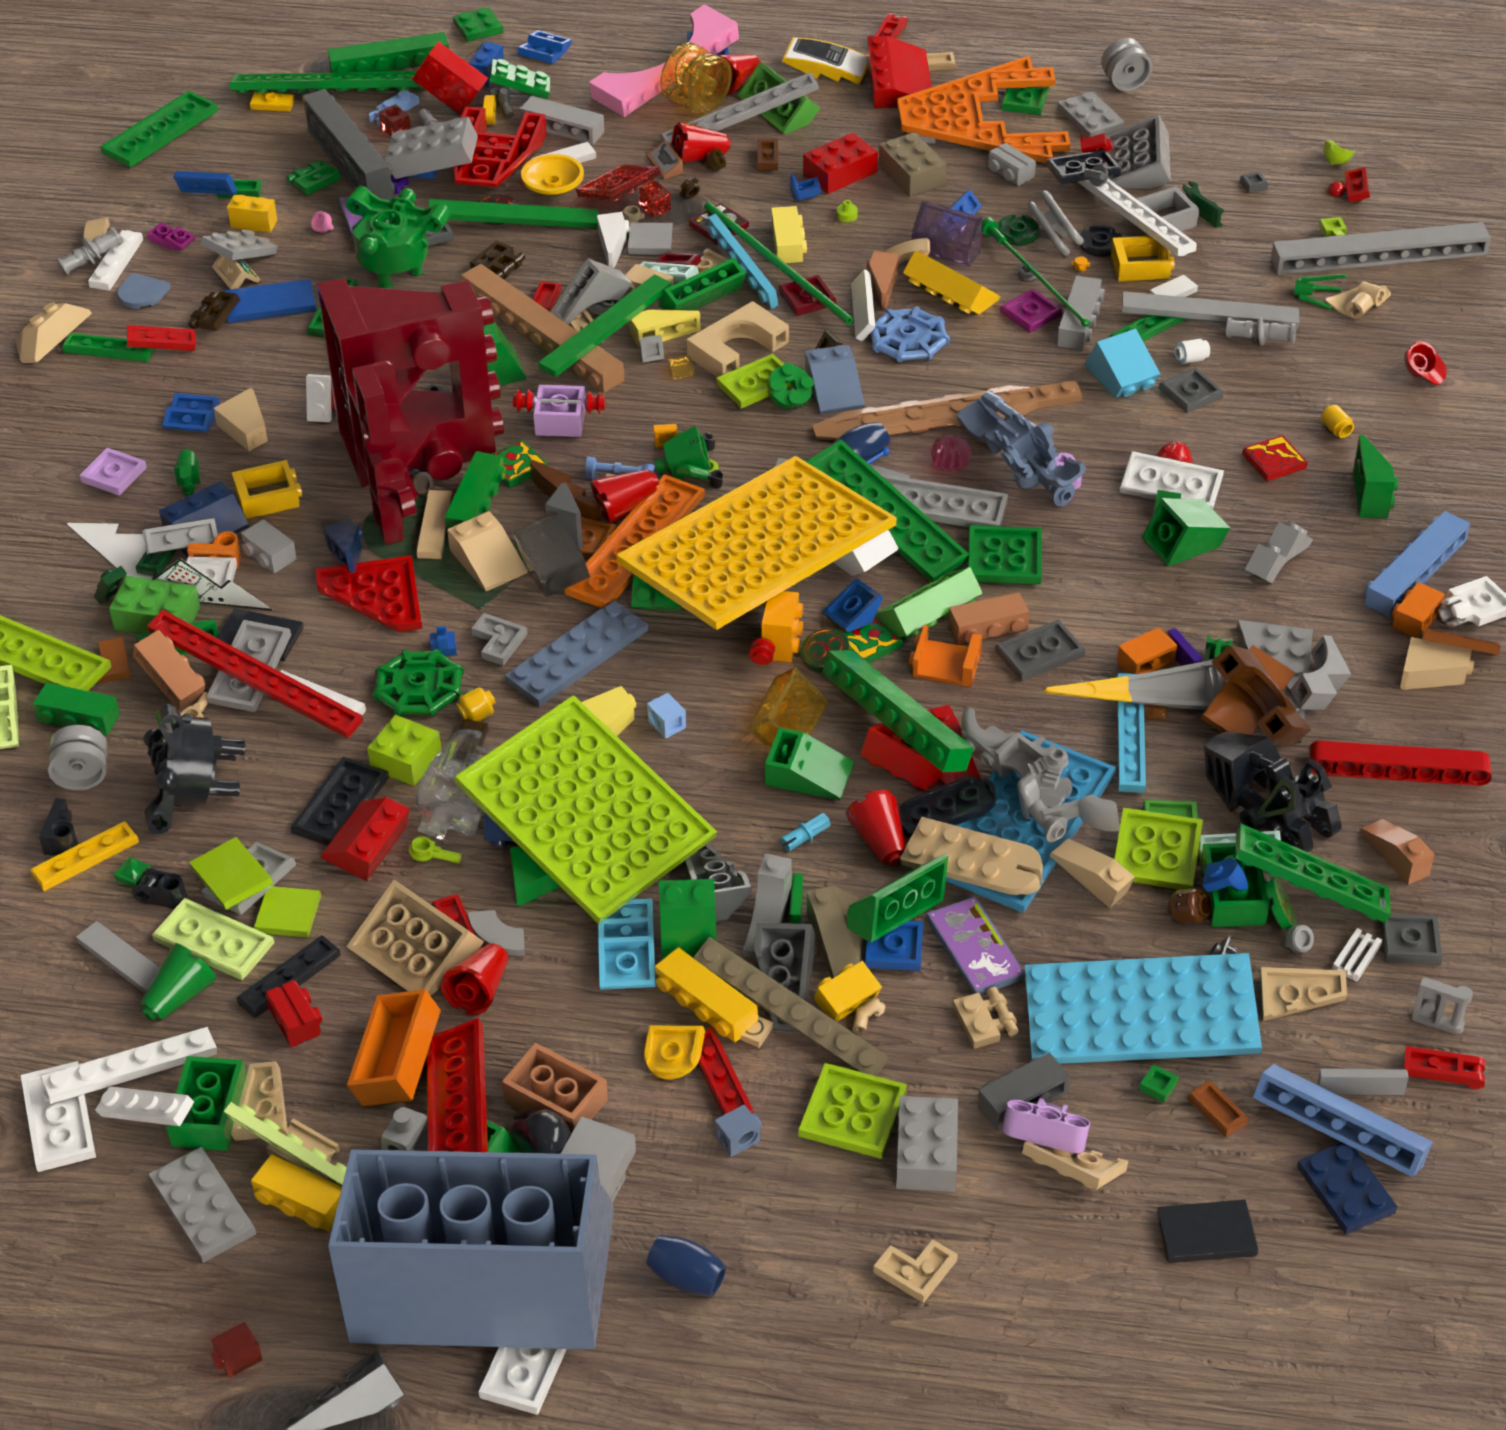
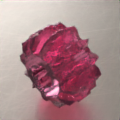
M942 435L940 439L935 440L931 449V457L934 465L940 466L941 470L949 469L951 472L953 469L960 471L962 467L967 466L969 457H971V449L968 441L961 439V436L953 437L950 435L946 437Z

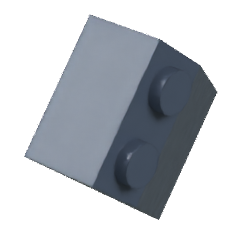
M849 345L805 351V372L814 381L812 393L820 414L865 408L855 359Z

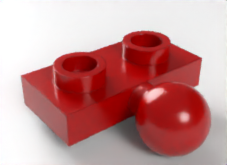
M1366 167L1345 171V184L1336 181L1328 187V193L1333 197H1341L1347 192L1349 203L1370 198Z

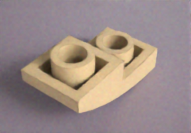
M108 217L87 221L84 229V238L91 242L94 238L107 233V229L110 226Z
M928 238L914 239L895 245L885 252L899 254L900 265L906 258L910 260L915 250L928 256L930 253V241Z

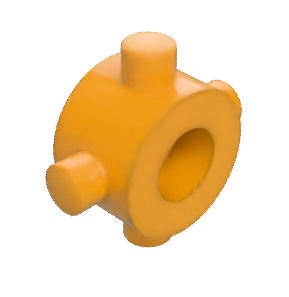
M1076 257L1071 262V265L1077 271H1085L1087 267H1090V262H1087L1088 260L1085 257Z

